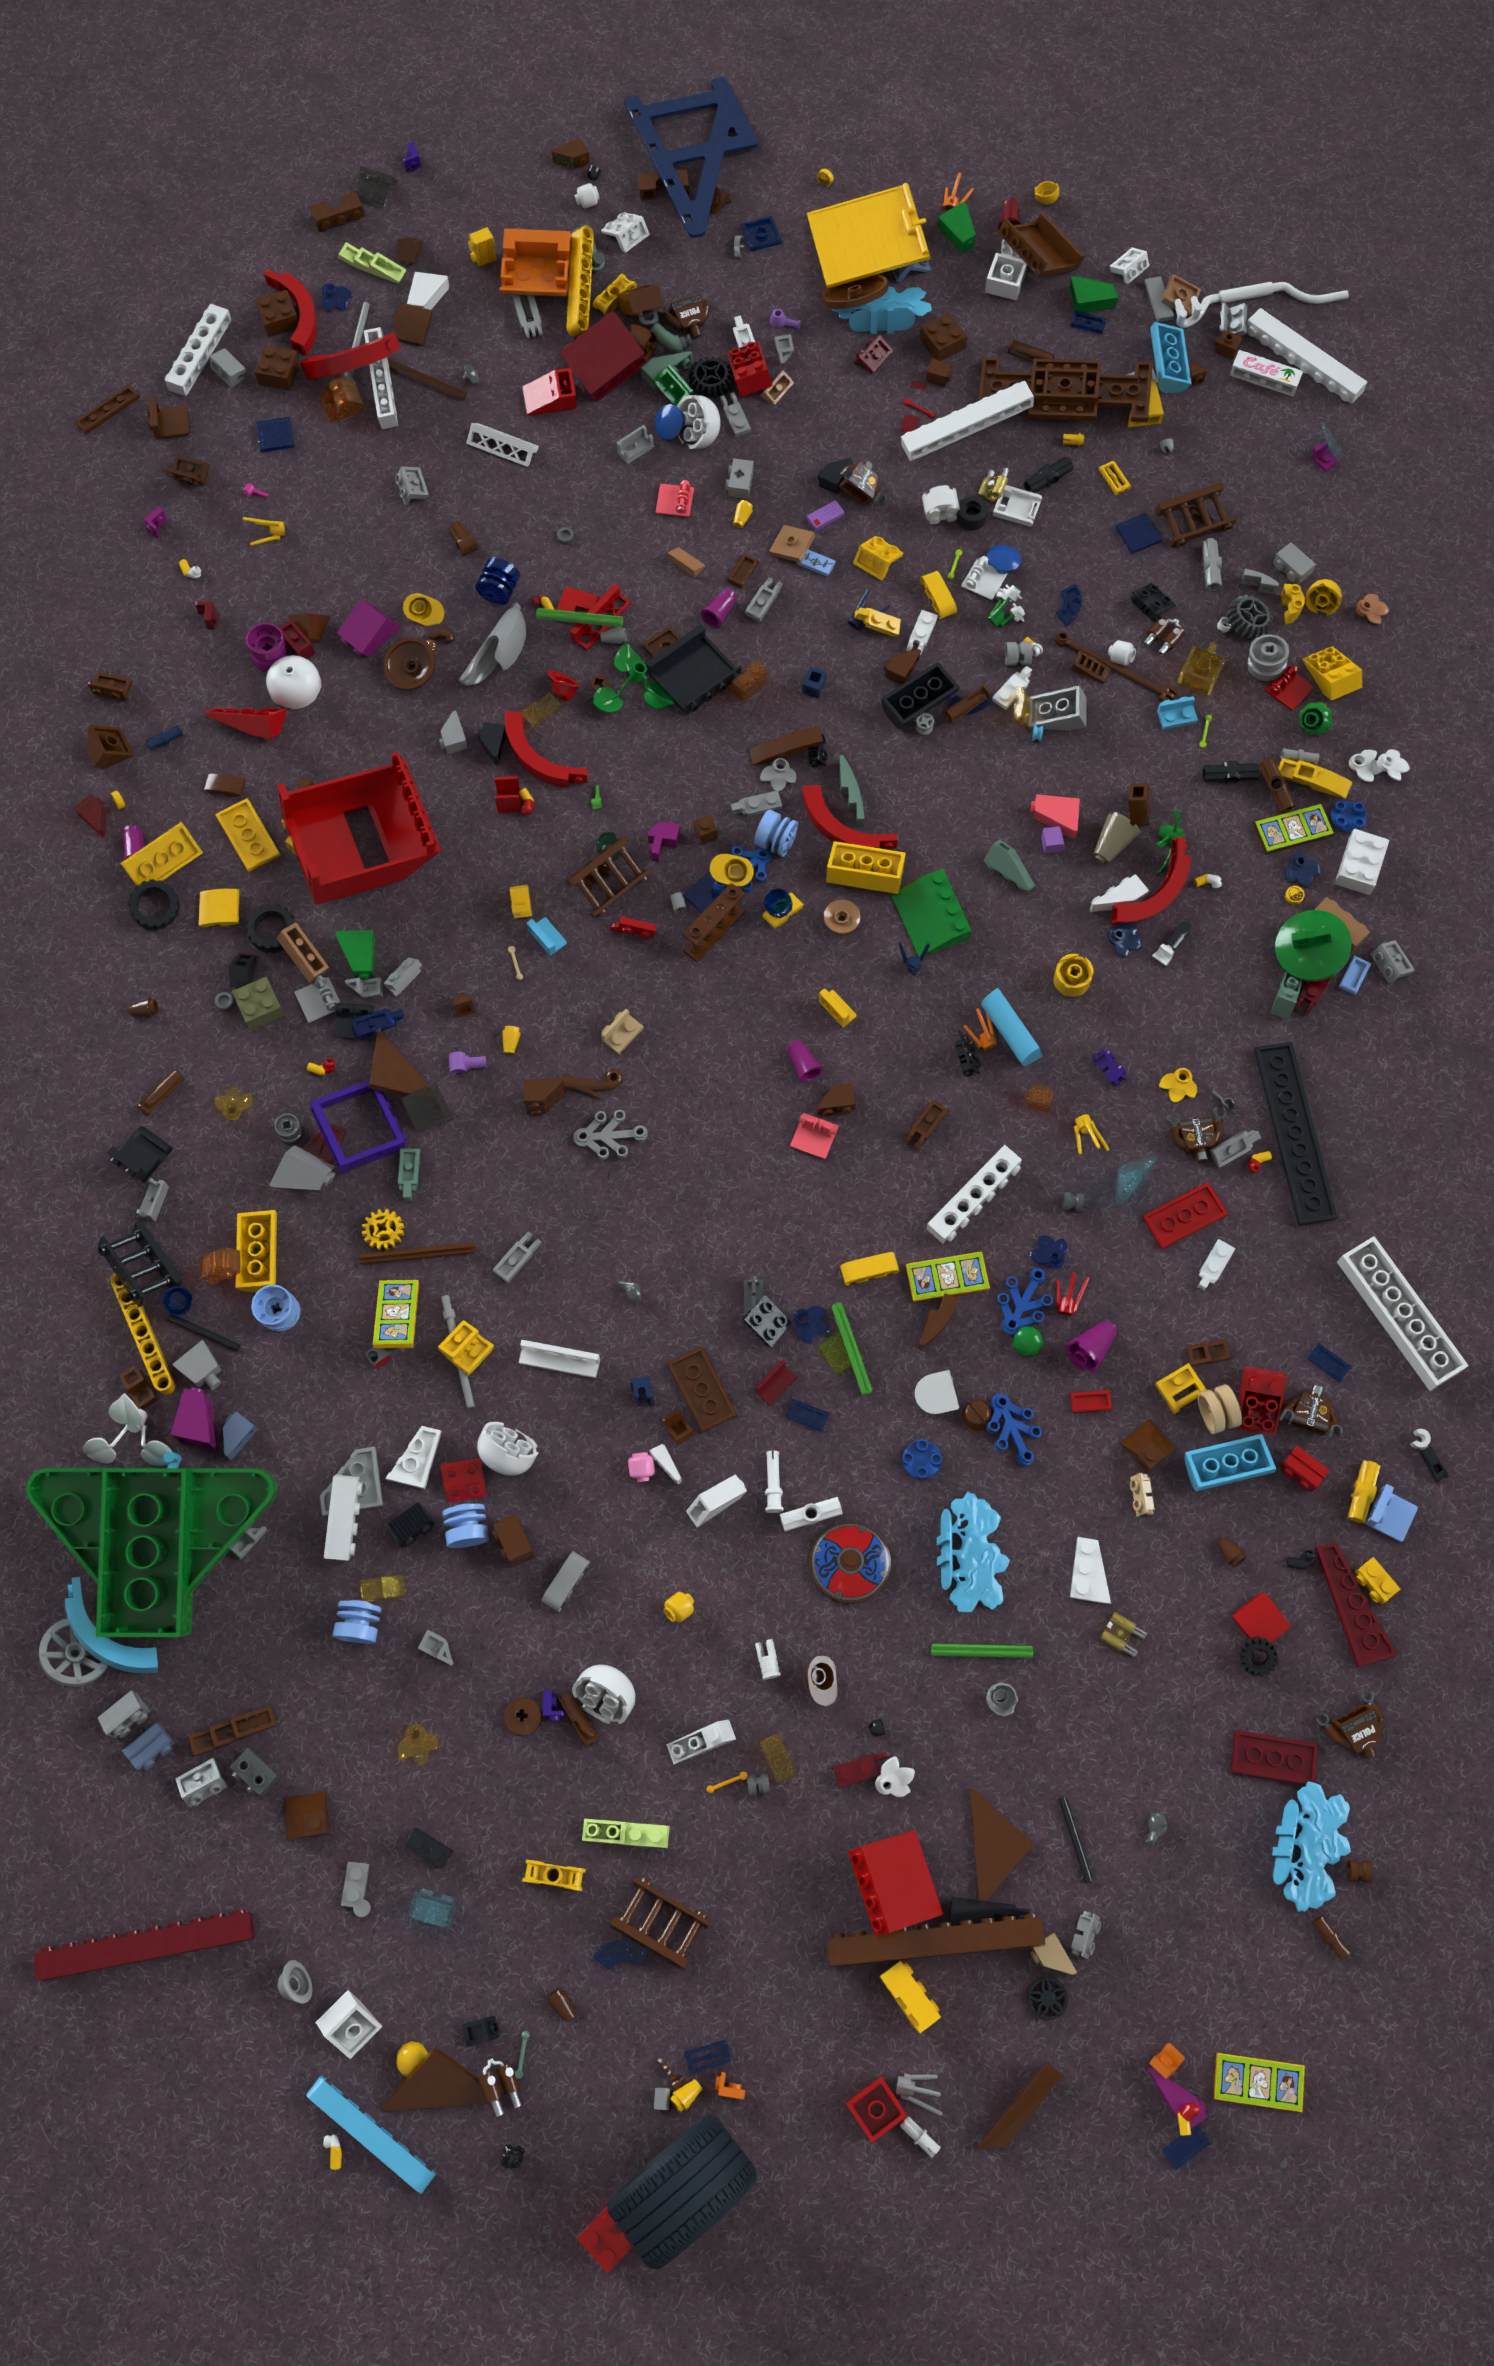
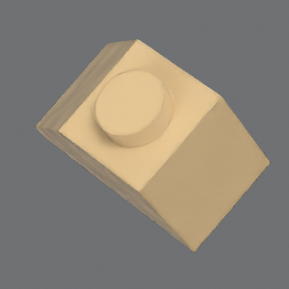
M1055 1933L1045 1937V1946L1031 1947L1033 1951L1030 1952V1955L1036 1964L1040 1963L1043 1967L1070 1975L1077 1973Z

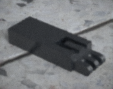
M952 1897L949 1922H951L952 1926H959L960 1921L973 1920V1924L982 1923L981 1919L994 1918V1913L1016 1916V1920L1024 1919L1021 1915L1030 1914V1910L1016 1908L1014 1904ZM999 1916V1921H1003L1002 1916Z

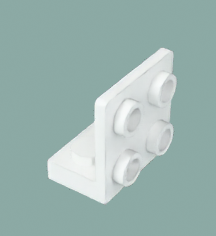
M626 212L619 214L617 219L608 222L601 230L603 234L615 236L621 250L625 253L650 235L642 216Z

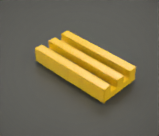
M1114 460L1099 467L1098 470L1115 495L1131 488V485ZM1112 466V468L1124 484L1123 486L1120 484V482L1117 479V476L1111 471L1109 467Z

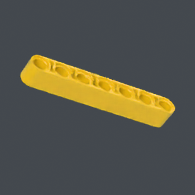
M587 225L573 232L571 237L566 328L572 337L580 335L589 327L594 235L592 229Z
M114 1273L110 1280L152 1383L161 1394L169 1395L175 1390V1382L143 1306L138 1308L136 1303L132 1301L125 1303L126 1298L129 1297L128 1292L123 1285L118 1286L120 1280ZM135 1313H140L137 1319L132 1320ZM142 1330H147L144 1336L139 1337ZM149 1347H154L152 1353L146 1354ZM161 1364V1368L158 1371L153 1370L155 1365ZM164 1381H169L167 1387L161 1388V1384Z

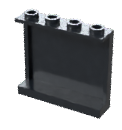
M699 625L646 662V673L685 715L695 712L700 705L709 702L713 696L723 692L727 686L736 683L741 677V666L735 667L705 635V628L702 625Z

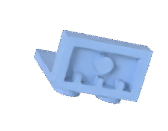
M1386 1484L1380 1489L1365 1524L1402 1542L1418 1507L1392 1494L1394 1487Z

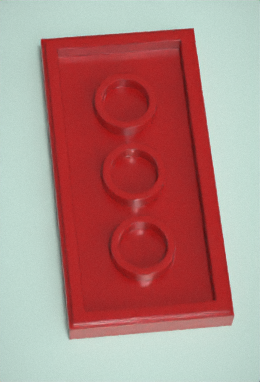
M1209 1182L1143 1215L1142 1219L1162 1250L1228 1216V1212Z

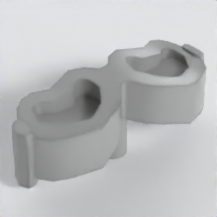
M735 236V258H742L740 249H744V245L739 244L743 236Z

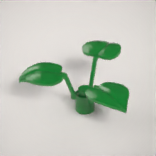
M628 643L619 649L614 658L615 668L621 673L628 672V680L617 694L610 687H600L596 690L593 701L597 709L606 713H615L623 706V701L619 696L632 680L637 683L643 680V687L646 691L644 693V700L650 707L662 709L674 704L657 683L652 682L647 687V676H645L647 667Z

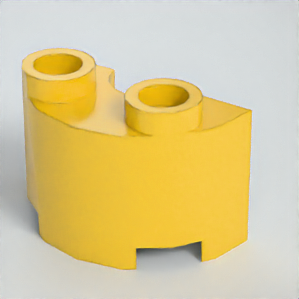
M1284 584L1280 596L1282 605L1288 608L1284 613L1285 623L1290 624L1299 617L1305 603V597L1299 585Z

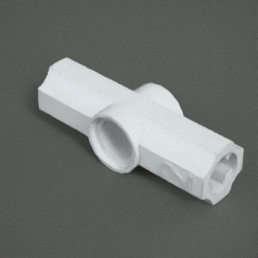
M838 1497L782 1513L780 1514V1519L786 1532L802 1526L813 1525L843 1513ZM808 1510H813L817 1516L810 1519L805 1513Z

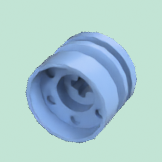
M769 809L759 823L754 837V844L767 849L772 843L771 852L776 853L778 851V855L784 857L795 840L798 822L795 820L790 822V818L785 817L780 823L781 814Z
M279 1285L262 1287L252 1299L251 1308L253 1315L260 1323L272 1331L282 1332L289 1330L297 1323L300 1317L301 1309L299 1302L289 1291ZM280 1308L282 1309L281 1312H280V1311H277V1313L275 1312L276 1309H280Z
M460 1504L445 1509L442 1512L443 1518L447 1519L444 1521V1525L446 1527H454L445 1532L447 1547L463 1548L480 1545L489 1541L487 1525L478 1524L486 1520V1515L482 1514L485 1512L483 1504Z
M361 1600L339 1601L338 1607L347 1611H338L336 1615L345 1619V1622L335 1623L332 1637L348 1642L375 1644L378 1629L369 1626V1624L380 1621L379 1617L371 1614H380L382 1608Z

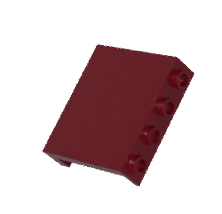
M614 310L606 314L603 319L592 325L590 329L579 335L576 340L560 351L564 360L595 402L602 399L649 362L644 351Z

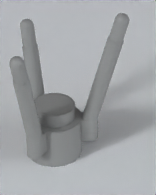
M904 2074V2077L898 2076L896 2094L901 2095L900 2099L908 2100L932 2113L942 2116L941 2111L909 2096H913L914 2092L940 2097V2092L916 2087L915 2082L911 2081L937 2079V2075Z

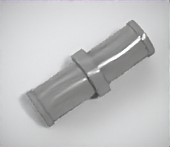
M1283 748L1281 760L1282 758L1296 762L1301 760L1317 765L1319 754L1304 752L1302 749L1296 751Z

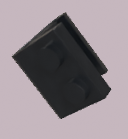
M140 1126L136 1130L140 1134L135 1139L130 1137L119 1151L111 1146L107 1153L114 1165L117 1167L121 1166L128 1175L133 1178L135 1176L145 1183L171 1153L173 1147L144 1126Z

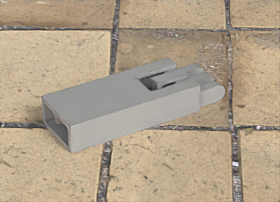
M511 294L522 333H525L526 339L530 338L529 332L532 333L533 337H536L535 331H538L539 336L543 335L542 322L534 295Z

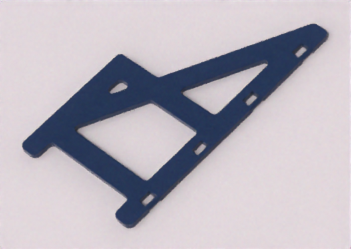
M723 77L711 81V87L714 90L711 92L649 105H643L638 96H630L624 99V105L691 238L705 235L723 155L758 147V140L732 89ZM713 106L717 107L710 141L667 151L651 122L652 119ZM638 112L640 116L635 117L634 113ZM730 130H733L737 136L729 137L728 133ZM655 146L657 150L652 151L651 147ZM703 159L705 162L695 200H690L673 165ZM672 181L674 185L669 186L668 182ZM686 217H690L692 221L687 222Z

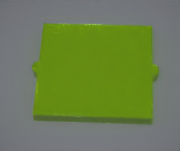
M840 1332L830 1336L827 1341L818 1346L836 1374H839L848 1367L852 1368ZM859 1350V1353H860V1356H861V1359H862L864 1356L862 1355V1353H861L860 1350Z

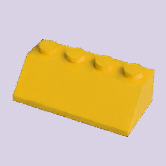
M834 841L827 865L826 883L898 894L906 853Z

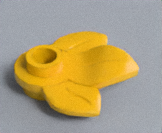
M1179 1068L1174 1073L1166 1074L1159 1083L1160 1088L1169 1090V1097L1173 1103L1181 1101L1185 1095L1194 1098L1197 1093V1085L1192 1081V1074L1186 1068ZM1184 1075L1186 1079L1181 1080L1179 1076Z

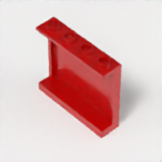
M916 1830L848 1851L875 1937L943 1915Z

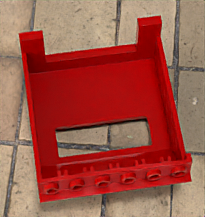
M398 752L391 754L392 764L290 792H287L284 783L277 785L281 814L315 905L403 881L442 851L407 762L404 758H400ZM365 808L369 809L389 863L365 869L344 816V814Z

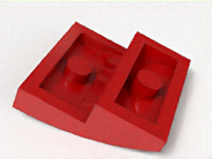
M1263 1591L1232 1615L1240 1630L1249 1639L1251 1637L1257 1639L1258 1636L1261 1639L1266 1638L1272 1643L1291 1627L1280 1610Z

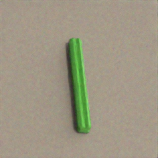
M538 608L536 611L537 619L622 627L623 625L622 616Z
M841 1302L832 1305V1310L862 1395L870 1394L872 1387Z
M932 1644L931 1654L933 1656L1033 1657V1647Z

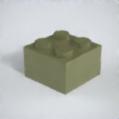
M267 976L232 991L249 1030L285 1016Z

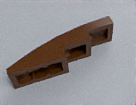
M814 726L766 741L749 749L753 765L773 762L777 758L788 759V755L805 752V748L823 745L819 726Z
M271 1705L230 1718L229 1721L188 1735L187 1738L192 1755L195 1757L275 1727L276 1721Z

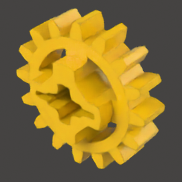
M378 1209V1214L375 1215V1213L371 1212L372 1217L365 1218L367 1224H362L363 1229H365L362 1231V1235L366 1237L364 1240L366 1243H370L372 1249L377 1246L378 1251H381L382 1247H385L386 1251H388L390 1245L393 1248L396 1247V1241L401 1243L399 1236H404V1232L401 1229L405 1227L403 1223H400L402 1221L401 1217H396V1212L393 1211L390 1214L389 1210L386 1209L382 1213ZM393 1223L396 1226L395 1232L392 1230ZM371 1228L374 1229L373 1237L371 1236Z

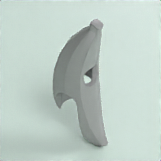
M517 602L513 603L511 608L504 613L459 678L461 684L465 686L478 684L493 671L497 663L505 671L516 661L526 639V622L520 611L521 607Z

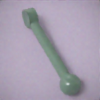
M523 2031L521 2034L523 2040L518 2069L515 2071L517 2079L523 2076L522 2065L526 2042L530 2037L528 2031Z

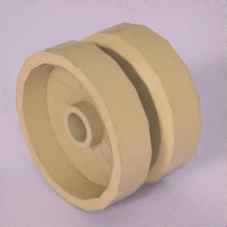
M1228 1385L1218 1386L1214 1389V1392L1211 1390L1199 1392L1197 1399L1199 1410L1210 1433L1217 1434L1223 1432L1225 1426L1232 1429L1242 1424L1238 1401Z

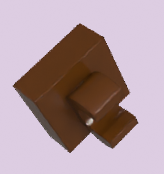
M463 992L457 994L458 999L452 1000L458 1018L476 1013L471 995L465 996Z

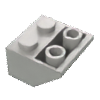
M131 1690L101 1714L98 1720L106 1735L122 1739L131 1732L130 1728L133 1725L143 1723L148 1718L147 1714L151 1711L137 1692Z

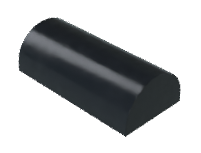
M937 662L881 699V704L886 716L897 728L901 729L958 692L960 687L942 665Z

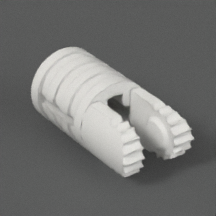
M773 1639L766 1641L768 1656H765L764 1648L760 1642L755 1644L763 1680L781 1676Z

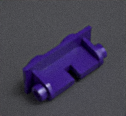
M1101 1048L1103 1053H1096L1093 1056L1094 1062L1102 1071L1108 1067L1109 1070L1104 1073L1111 1084L1118 1086L1121 1083L1120 1079L1124 1078L1127 1080L1125 1077L1127 1072L1121 1064L1116 1065L1113 1061L1116 1058L1110 1050L1106 1051Z

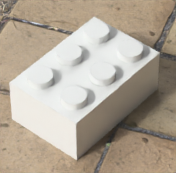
M1354 829L1349 837L1335 884L1370 895L1375 888L1389 840Z

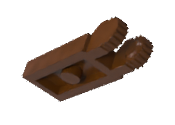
M932 1100L912 1126L904 1143L908 1145L914 1135L917 1134L921 1138L915 1143L913 1149L918 1151L924 1141H927L945 1117L948 1109Z

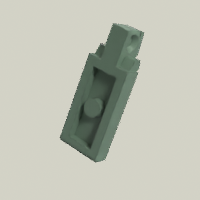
M400 1149L398 1185L399 1191H403L404 1201H412V1192L417 1191L420 1149Z

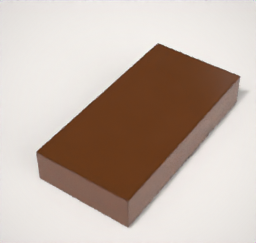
M744 553L727 578V582L743 588L759 564V560Z

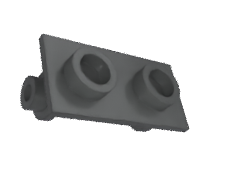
M756 1276L750 1277V1280H744V1316L747 1313L749 1314L763 1297V1280H757Z

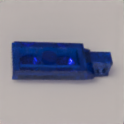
M385 1008L352 1019L351 1025L357 1039L396 1026V1022L402 1020L404 1014L402 1009L391 1012L390 1009L387 1010Z

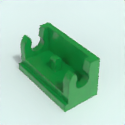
M670 364L663 368L652 380L668 401L675 406L678 405L682 398L688 396L693 391Z

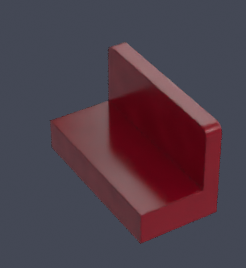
M783 1360L755 1387V1393L769 1406L797 1378L785 1366L786 1362Z

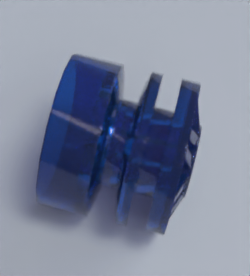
M489 558L475 585L476 591L487 601L505 605L509 602L514 592L513 589H515L520 579V572L512 563L504 559Z

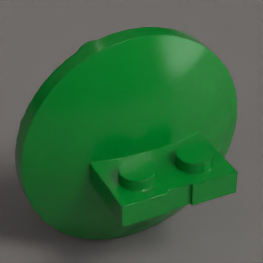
M1322 910L1304 911L1291 917L1279 930L1275 942L1276 957L1283 970L1290 976L1307 982L1322 981L1337 974L1347 963L1352 950L1351 935L1345 923L1336 915Z

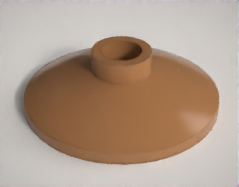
M836 900L826 907L824 922L835 933H850L859 925L860 911L854 903L848 900ZM844 917L845 921H839L838 919Z

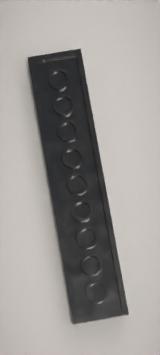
M1285 1042L1255 1047L1254 1053L1298 1226L1336 1220L1338 1216L1293 1043Z

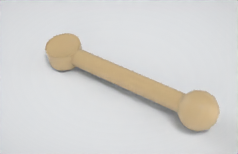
M510 946L508 952L511 953L515 966L516 979L520 981L523 979V975L520 973L515 957V947Z

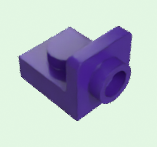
M411 142L407 144V158L403 159L406 172L421 168L419 155L414 143Z
M544 1690L543 1716L548 1717V1721H560V1717H565V1712L553 1711V1708H557V1695H553L552 1690Z

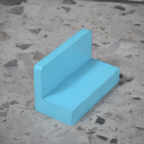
M546 917L537 923L533 919L527 922L528 931L550 956L567 944V941Z

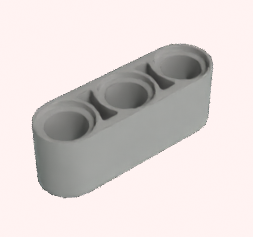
M573 1551L550 1584L541 1602L560 1612L563 1602L568 1600L573 1592L572 1588L575 1584L579 1583L584 1575L583 1571L586 1567H589L591 1562Z

